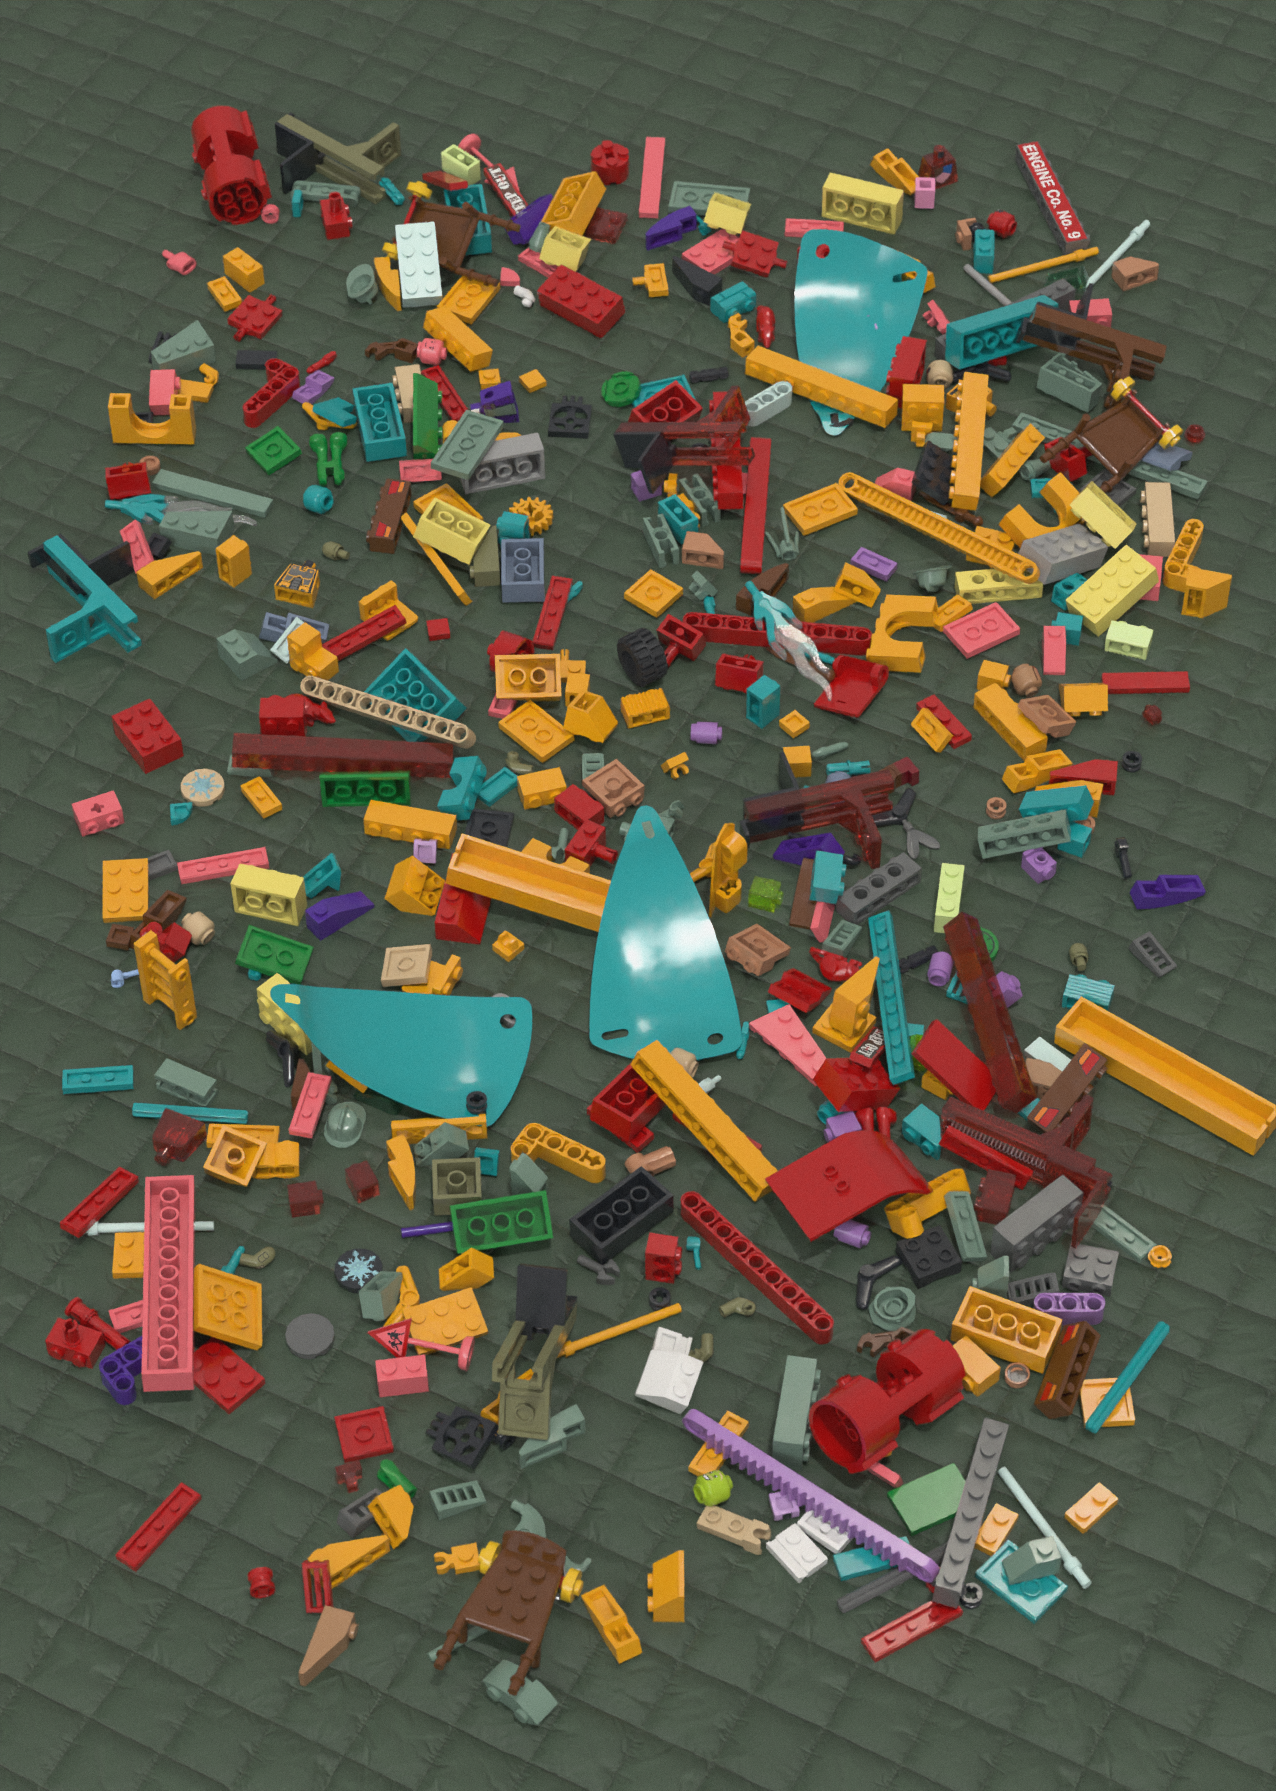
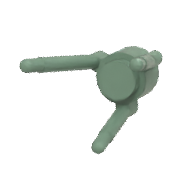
M781 507L785 539L781 541L778 548L768 531H765V535L774 548L777 558L781 557L784 561H791L799 555V532H795L793 542L789 537L784 507Z

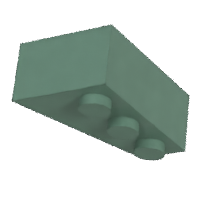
M198 320L151 351L153 370L175 369L177 376L198 369L203 363L209 365L216 362L214 344Z
M1059 352L1040 368L1036 388L1082 411L1089 412L1098 404L1102 383L1087 371L1082 372L1077 368L1075 361L1070 362L1065 358L1064 353Z
M233 511L166 512L159 525L160 535L172 542L170 546L199 551L216 556V548L228 540L235 529Z

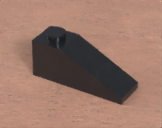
M675 255L672 257V273L693 299L710 306L711 297L722 292L723 278Z

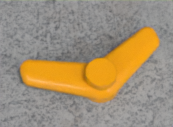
M308 402L302 404V408L317 423L316 427L320 430H326L328 427L353 429L357 425L355 423L341 427L312 411V404Z
M715 842L709 846L706 857L699 863V868L690 873L693 882L704 876H712Z
M399 1266L396 1269V1272H402L403 1275L400 1287V1302L384 1326L403 1321L402 1310L420 1304L419 1293L407 1266Z

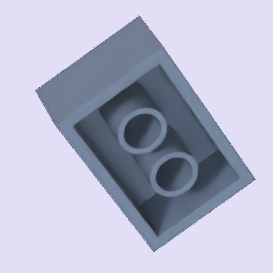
M543 538L501 539L502 602L545 601Z

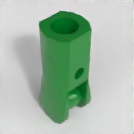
M385 1459L381 1461L380 1469L377 1472L378 1479L390 1489L401 1485L410 1496V1499H412L416 1494L417 1488L400 1472L391 1460Z

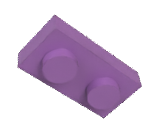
M863 547L857 551L850 562L851 565L886 582L897 570L896 562Z

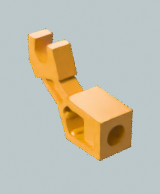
M737 313L731 316L728 321V328H730L731 334L730 348L743 358L754 350L755 341L744 331L747 328V320L741 321V315Z

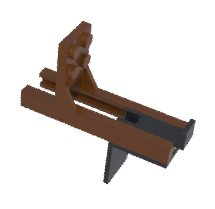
M1089 283L1077 305L1076 313L1037 301L1030 317H1024L1020 324L1016 342L1026 341L1101 365L1109 381L1106 392H1109V394L1106 396L1103 407L1106 408L1105 411L1121 403L1123 400L1122 398L1116 401L1111 396L1114 390L1113 386L1120 379L1124 380L1129 375L1151 381L1154 377L1156 364L1132 357L1133 355L1160 364L1164 360L1166 345L1087 320L1093 290L1092 283ZM1080 339H1084V340L1091 341V342H1094V343H1097V344H1100V345H1103V346H1106V347H1109V348H1113V349H1116V351H1112V350H1109V349H1106V348H1103V347H1100V346H1097V345H1094V344H1090V343L1081 341Z

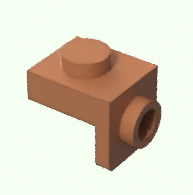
M976 218L957 221L956 241L958 244L960 243L964 251L971 249L972 233L969 226L977 222Z

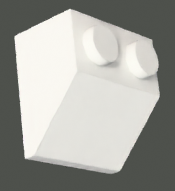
M651 1350L635 1396L681 1414L688 1407L703 1362L681 1352Z

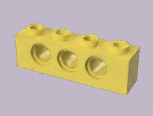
M996 569L955 573L954 587L956 595H960L971 604L1042 598L1043 583L1039 580L1032 584H1026ZM1027 570L1024 571L1025 577L1032 575Z

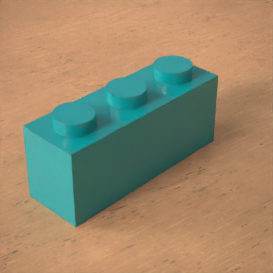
M1086 785L1026 792L1019 811L1022 817L1025 818L1066 809L1069 821L1087 820L1094 801Z

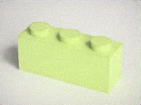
M942 863L934 932L957 934L964 865Z

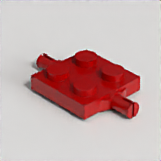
M743 230L736 244L724 240L722 246L724 249L733 251L731 266L768 278L769 272L774 265L785 269L787 261L776 258L779 242Z
M270 294L265 301L250 295L246 297L228 317V324L238 329L237 333L233 335L236 341H241L245 335L262 339L282 317V310L272 306L277 300L276 297Z

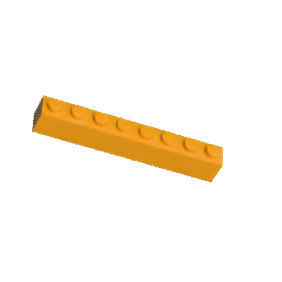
M757 346L746 357L745 374L772 385L780 381L788 382L792 385L793 393L884 428L897 416L898 399L760 346Z
M964 372L963 380L958 381L957 392H961V395H957L956 407L960 408L956 410L955 422H958V425H955L954 437H957V440H954L952 452H956V455L952 456L951 467L955 469L951 471L950 483H953V486H950L948 497L952 499L951 507L975 511L977 509L980 493L988 375Z
M658 1040L639 1050L630 1065L746 1193L756 1202L771 1192L772 1189L765 1181V1178L778 1170L749 1141L746 1135L738 1129L730 1117L716 1105L715 1101L705 1093L698 1082L684 1070L683 1066L673 1058Z

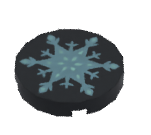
M364 1248L346 1251L338 1258L335 1264V1278L338 1285L343 1286L352 1293H359V1290L380 1271H383V1264L379 1256L373 1251Z

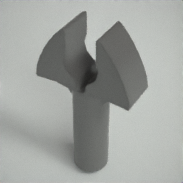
M582 1254L577 1258L578 1264L598 1274L596 1277L597 1284H615V1278L607 1275V1273H613L620 1278V1270L612 1259L607 1264L602 1265Z

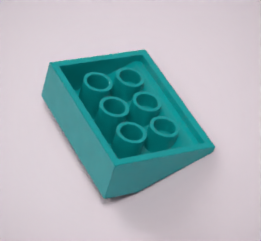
M406 648L364 691V693L455 721L467 709ZM390 709L386 710L385 715L389 714ZM409 714L404 717L403 722L408 720ZM428 720L423 723L422 728L428 724ZM391 725L412 747L429 738Z

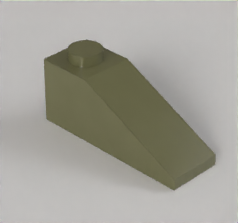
M496 526L490 528L473 557L474 566H470V579L475 578V587L500 585Z

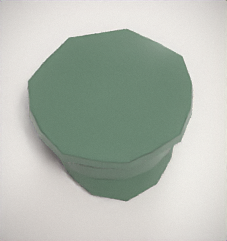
M886 1287L880 1291L868 1307L873 1324L888 1332L896 1331L900 1327L908 1328L914 1322L916 1315L915 1294L905 1287Z

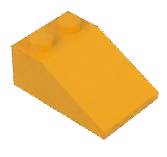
M560 654L495 655L496 699L560 701Z
M874 957L834 992L829 1025L851 1038L857 1032H862L867 1025V1016L880 960L878 957Z

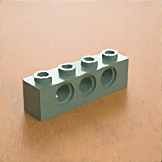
M1066 809L978 827V843L983 859L1071 842V828Z

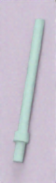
M1144 220L1139 227H1135L1130 232V236L1082 285L1083 291L1086 290L1089 283L1094 285L1113 265V262H1116L1135 241H1139L1143 237L1144 232L1151 225L1148 220Z
M97 1221L85 1233H88V1235H99V1233L144 1232L145 1222L99 1223ZM214 1221L195 1222V1231H214Z
M1002 1467L998 1474L1045 1537H1054L1065 1569L1070 1575L1075 1576L1084 1589L1089 1587L1092 1582L1081 1569L1082 1564L1076 1557H1072L1008 1469Z

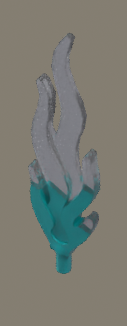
M157 494L141 495L123 499L122 501H105V508L119 509L121 513H125L138 522L147 525H153V520L161 523L166 512L232 511L231 507L222 508L206 502L193 500L178 502L177 496ZM233 515L234 523L240 522L257 526V522L250 517Z
M752 581L746 582L745 587L752 595L754 603V621L757 629L762 631V622L764 620L766 623L767 639L771 648L785 661L787 660V654L779 644L785 647L792 655L800 674L821 686L826 693L828 701H831V686L823 676L810 666L805 657L806 652L811 657L816 668L828 674L829 669L822 664L814 642L806 634L798 630L802 629V622L796 618L790 607L785 603L767 595L763 591L760 592ZM782 617L786 618L793 626L787 623Z

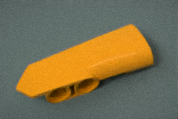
M733 823L724 824L714 844L709 917L711 918L715 907L724 913H728L740 903L742 898V883L738 878V871L747 863V843L740 834L735 832V824Z

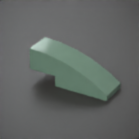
M577 1404L550 1418V1436L548 1440L529 1438L519 1451V1465L521 1469L567 1450V1440L586 1432L585 1418Z

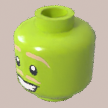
M713 1470L698 1476L696 1484L693 1486L698 1502L709 1507L727 1501L733 1488L731 1478L720 1470Z

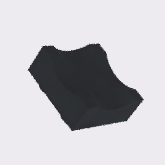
M940 1225L925 1230L917 1237L905 1238L896 1242V1254L902 1258L917 1289L923 1288L941 1277L961 1272L962 1260Z

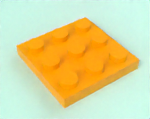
M198 1264L194 1267L193 1331L253 1350L261 1348L262 1284Z

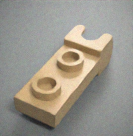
M706 1506L697 1521L698 1529L744 1547V1550L756 1555L762 1554L760 1549L761 1541L759 1539L769 1540L771 1537V1529L768 1524L755 1519L753 1521L717 1506Z

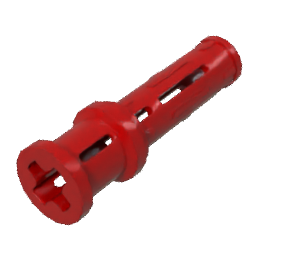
M76 1297L67 1305L65 1309L66 1316L73 1317L82 1326L103 1332L104 1341L114 1347V1349L118 1350L131 1342L104 1322L95 1309H90L83 1304L81 1298Z

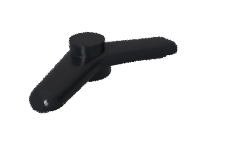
M987 361L953 372V382L963 380L964 372L988 375V377L1007 382L1012 378L1011 372L988 364Z
M911 788L906 789L892 810L867 816L863 819V823L868 828L892 824L903 825L902 820L905 819L907 821L916 792Z
M269 1030L266 1033V1041L277 1050L278 1056L282 1058L285 1087H290L294 1083V1062L299 1048L288 1039Z
M893 1255L871 1265L865 1264L860 1268L857 1274L856 1306L865 1310L869 1307L873 1285L876 1283V1280L903 1263L902 1258Z

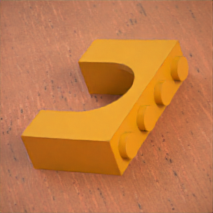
M110 393L108 412L113 443H195L196 423L192 395L171 394L169 406L170 419L163 423L154 424L145 422L136 416L133 411L131 394Z
M1061 472L1048 481L1040 491V494L1056 510L1059 517V526L1045 527L1038 524L1020 504L1008 512L998 524L1019 548H1021L1024 540L1076 524L1084 525L1087 522L1082 517L1078 518L1071 511L1072 507L1070 504L1079 492Z
M886 595L884 603H881L880 618L876 619V631L872 633L871 647L867 649L866 660L887 665L889 671L921 673L926 658L923 642L897 641L890 638V636L898 629L907 626L935 627V620H937L939 611L936 597Z

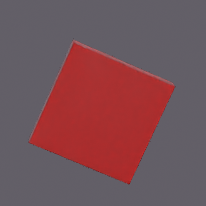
M383 1406L334 1417L345 1463L394 1452Z

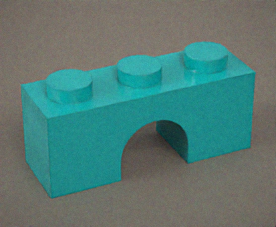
M479 756L457 757L454 759L449 774L457 787L443 790L437 805L441 813L456 815L457 820H467L470 818L477 796L481 791L484 777L487 774L486 766L482 763Z

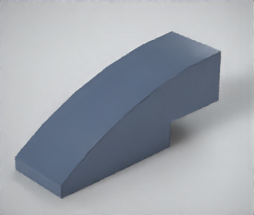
M266 612L262 621L259 638L277 642L292 621L298 617L321 633V643H325L329 624L288 613L287 618Z

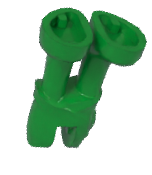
M336 432L330 436L332 460L329 462L327 438L323 434H313L309 439L311 450L317 454V477L322 487L327 486V475H333L335 485L338 486L345 479L341 455L347 447L348 438L342 432Z

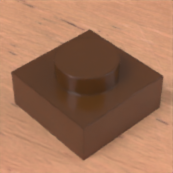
M112 924L106 939L107 947L129 950L130 934L135 930L134 927Z

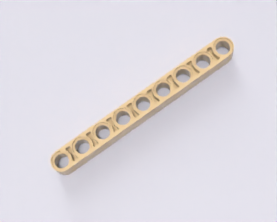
M307 676L300 685L302 692L315 701L321 703L325 701L328 705L461 748H470L476 741L475 733L462 723L321 678ZM316 685V688L311 691V688ZM335 690L333 696L329 697L330 693ZM353 697V700L348 703L349 698ZM372 702L371 707L366 709L367 705ZM390 709L389 714L385 715L386 710ZM409 714L408 720L403 722L404 717ZM428 720V724L422 728L423 723ZM447 726V730L441 734L442 729ZM466 732L465 738L460 740L461 735Z

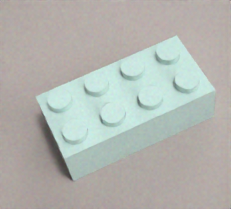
M435 223L395 225L403 308L438 305L442 300Z

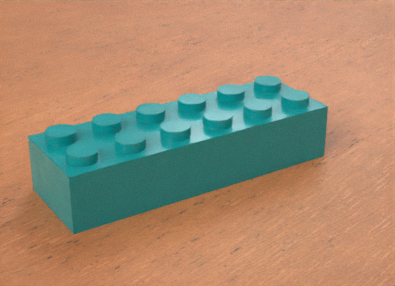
M1041 295L948 323L946 326L945 360L956 368L963 369L1038 346L1022 340L1020 343H1017L1018 328L1024 317H1030L1037 301L1057 308L1058 303L1045 295Z

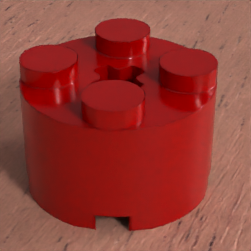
M610 140L603 141L601 145L595 147L591 152V172L596 171L603 185L610 186V183L616 182V185L621 184L629 176L628 148L613 143Z
M504 630L501 631L494 644L491 643L487 649V655L490 656V671L495 672V655L534 654L533 641Z

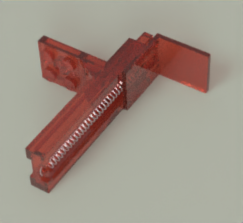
M1085 1094L1080 1102L1077 1101L1074 1104L1072 1114L1069 1118L1066 1117L1063 1120L1061 1127L1042 1135H1038L953 1097H950L942 1108L941 1119L943 1121L940 1126L943 1128L940 1130L941 1138L950 1125L1033 1170L1029 1180L1043 1185V1189L1061 1175H1064L1083 1192L1082 1206L1076 1213L1073 1224L1071 1247L1075 1249L1101 1212L1102 1204L1104 1205L1107 1201L1108 1194L1111 1191V1188L1107 1186L1112 1178L1111 1173L1095 1167L1096 1159L1076 1151L1091 1127L1093 1097Z

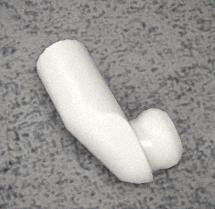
M517 285L515 287L514 295L523 298L522 304L530 308L532 303L535 302L533 293Z

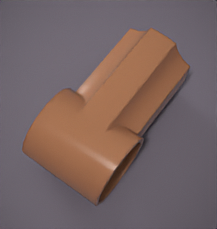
M666 1146L646 1155L642 1153L633 1154L625 1161V1166L630 1174L642 1166L654 1177V1174L676 1166V1160L671 1148Z

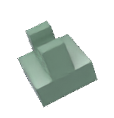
M698 570L692 575L694 581L689 586V589L698 599L702 600L709 594L713 597L718 592L711 582Z

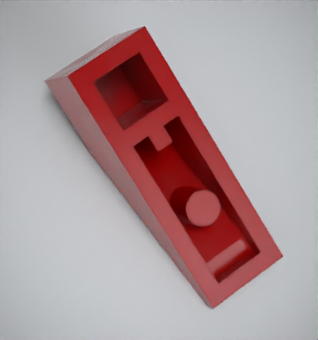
M1095 759L1050 771L1049 784L1084 780L1103 784L1102 794L1114 795L1118 761Z

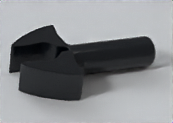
M1125 837L1116 838V841H1114L1116 858L1120 860L1123 877L1129 879L1132 877L1127 854L1129 846Z

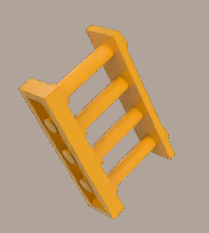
M150 930L133 943L143 1000L149 1005L156 1000L162 1001L174 1011L177 1029L181 1030L193 1023L197 1018L189 963L184 958L178 964H175L162 954L159 949L158 937Z

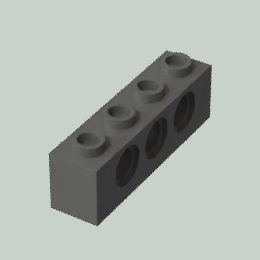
M904 852L897 857H893L887 864L875 869L866 878L858 880L848 890H844L843 896H838L836 912L846 921L858 925L921 883L922 868Z

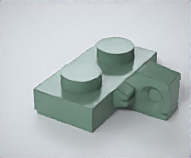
M991 427L985 429L984 450L996 461L1017 436V431L1013 427L1004 430L1003 433L1001 431L996 433Z

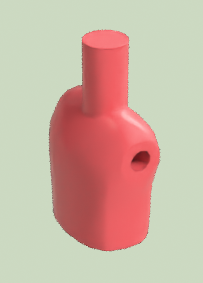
M164 250L162 256L168 259V268L182 275L190 273L196 267V260L185 252H179L174 255L170 251Z

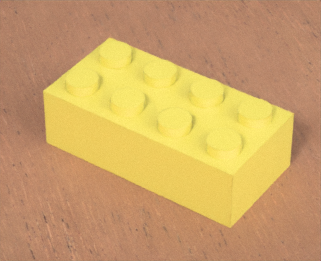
M830 173L823 185L822 217L895 235L902 221L904 190Z
M1125 545L1066 599L1068 611L1070 614L1083 616L1082 624L1099 637L1110 627L1112 620H1118L1159 582L1157 570L1138 553Z

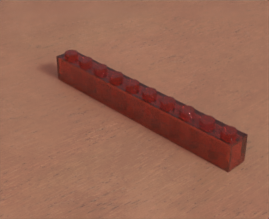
M234 733L232 767L320 772L410 771V776L451 778L449 773L453 765V744L245 733Z
M962 911L943 926L946 935L945 940L950 947L951 958L955 963L956 973L963 987L962 992L966 997L969 1006L968 1010L975 1024L974 1029L979 1036L980 1047L984 1052L986 1066L992 1076V1084L996 1089L998 1102L1002 1108L1018 1113L1037 1099L978 919Z

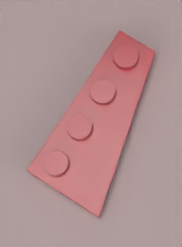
M789 1004L749 1023V1028L754 1033L757 1032L762 1036L765 1043L769 1046L772 1045L779 1051V1055L782 1058L788 1059L799 1073L815 1087L817 1086L812 1079L827 1058Z

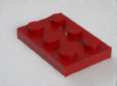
M210 1338L194 1352V1385L228 1414H231L265 1385V1378L218 1338Z

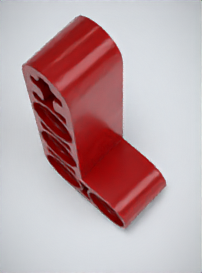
M277 358L270 359L265 363L268 383L243 405L244 423L247 427L256 428L260 426L293 396V391L300 388L299 371L296 367Z

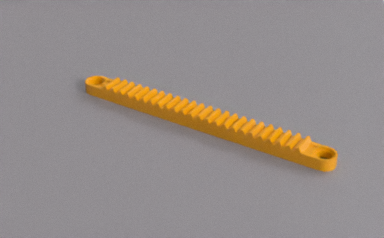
M845 473L840 477L838 485L846 495L858 500L860 503H864L866 506H870L874 510L876 509L880 513H884L886 516H890L892 519H896L898 522H902L906 526L908 525L912 529H916L918 532L936 539L938 542L941 541L944 545L947 544L949 547L961 551L963 554H967L969 557H973L977 561H981L983 564H987L989 567H993L1011 578L1013 577L1026 584H1032L1039 579L1040 570L1033 561L854 473ZM854 480L852 487L845 488L847 481ZM1028 568H1033L1032 575L1025 577L1024 571Z

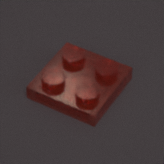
M597 207L583 233V237L616 244L627 222V214Z

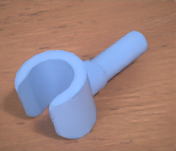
M138 969L124 973L121 970H114L111 974L112 987H122L124 979L139 975Z

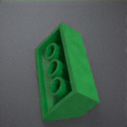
M413 373V460L433 459L442 446L438 445V439H442V427H438V421H442V409H438V403H442V391H438V383L418 373Z
M410 771L322 772L319 777L323 807L369 806L371 800L397 805H411Z

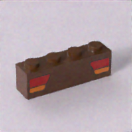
M387 478L385 485L381 486L380 501H377L375 506L376 515H372L371 530L367 531L366 542L370 544V551L395 554L404 524L401 516L408 511L412 497L411 481Z
M1084 1043L1027 1116L1028 1122L1050 1138L1053 1134L1058 1135L1065 1126L1063 1121L1068 1115L1072 1117L1078 1110L1080 1105L1077 1103L1082 1097L1087 1098L1094 1088L1092 1084L1096 1078L1101 1079L1108 1071V1067H1106L1108 1064L1107 1059Z
M1086 1320L1064 1325L1034 1402V1405L1048 1419L1068 1416L1073 1412L1101 1336Z

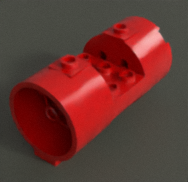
M216 106L203 111L196 117L191 128L195 151L192 153L193 159L196 164H200L202 170H206L202 181L204 188L201 190L202 196L205 201L208 200L212 215L220 222L223 220L231 222L232 225L251 222L261 215V210L267 204V199L272 198L266 172L260 160H252L254 150L259 149L253 123L247 111L240 112L229 106Z
M920 1329L903 1341L896 1339L887 1344L888 1349L880 1354L881 1357L876 1365L878 1382L875 1383L868 1378L862 1377V1375L851 1377L850 1374H847L836 1381L837 1385L830 1389L828 1394L812 1405L809 1412V1424L817 1444L830 1459L846 1467L850 1474L865 1471L898 1447L895 1439L900 1430L899 1415L903 1414L912 1418L916 1425L932 1422L964 1398L961 1393L964 1388L962 1386V1378L966 1376L963 1362L948 1340L943 1342L936 1337L935 1331Z

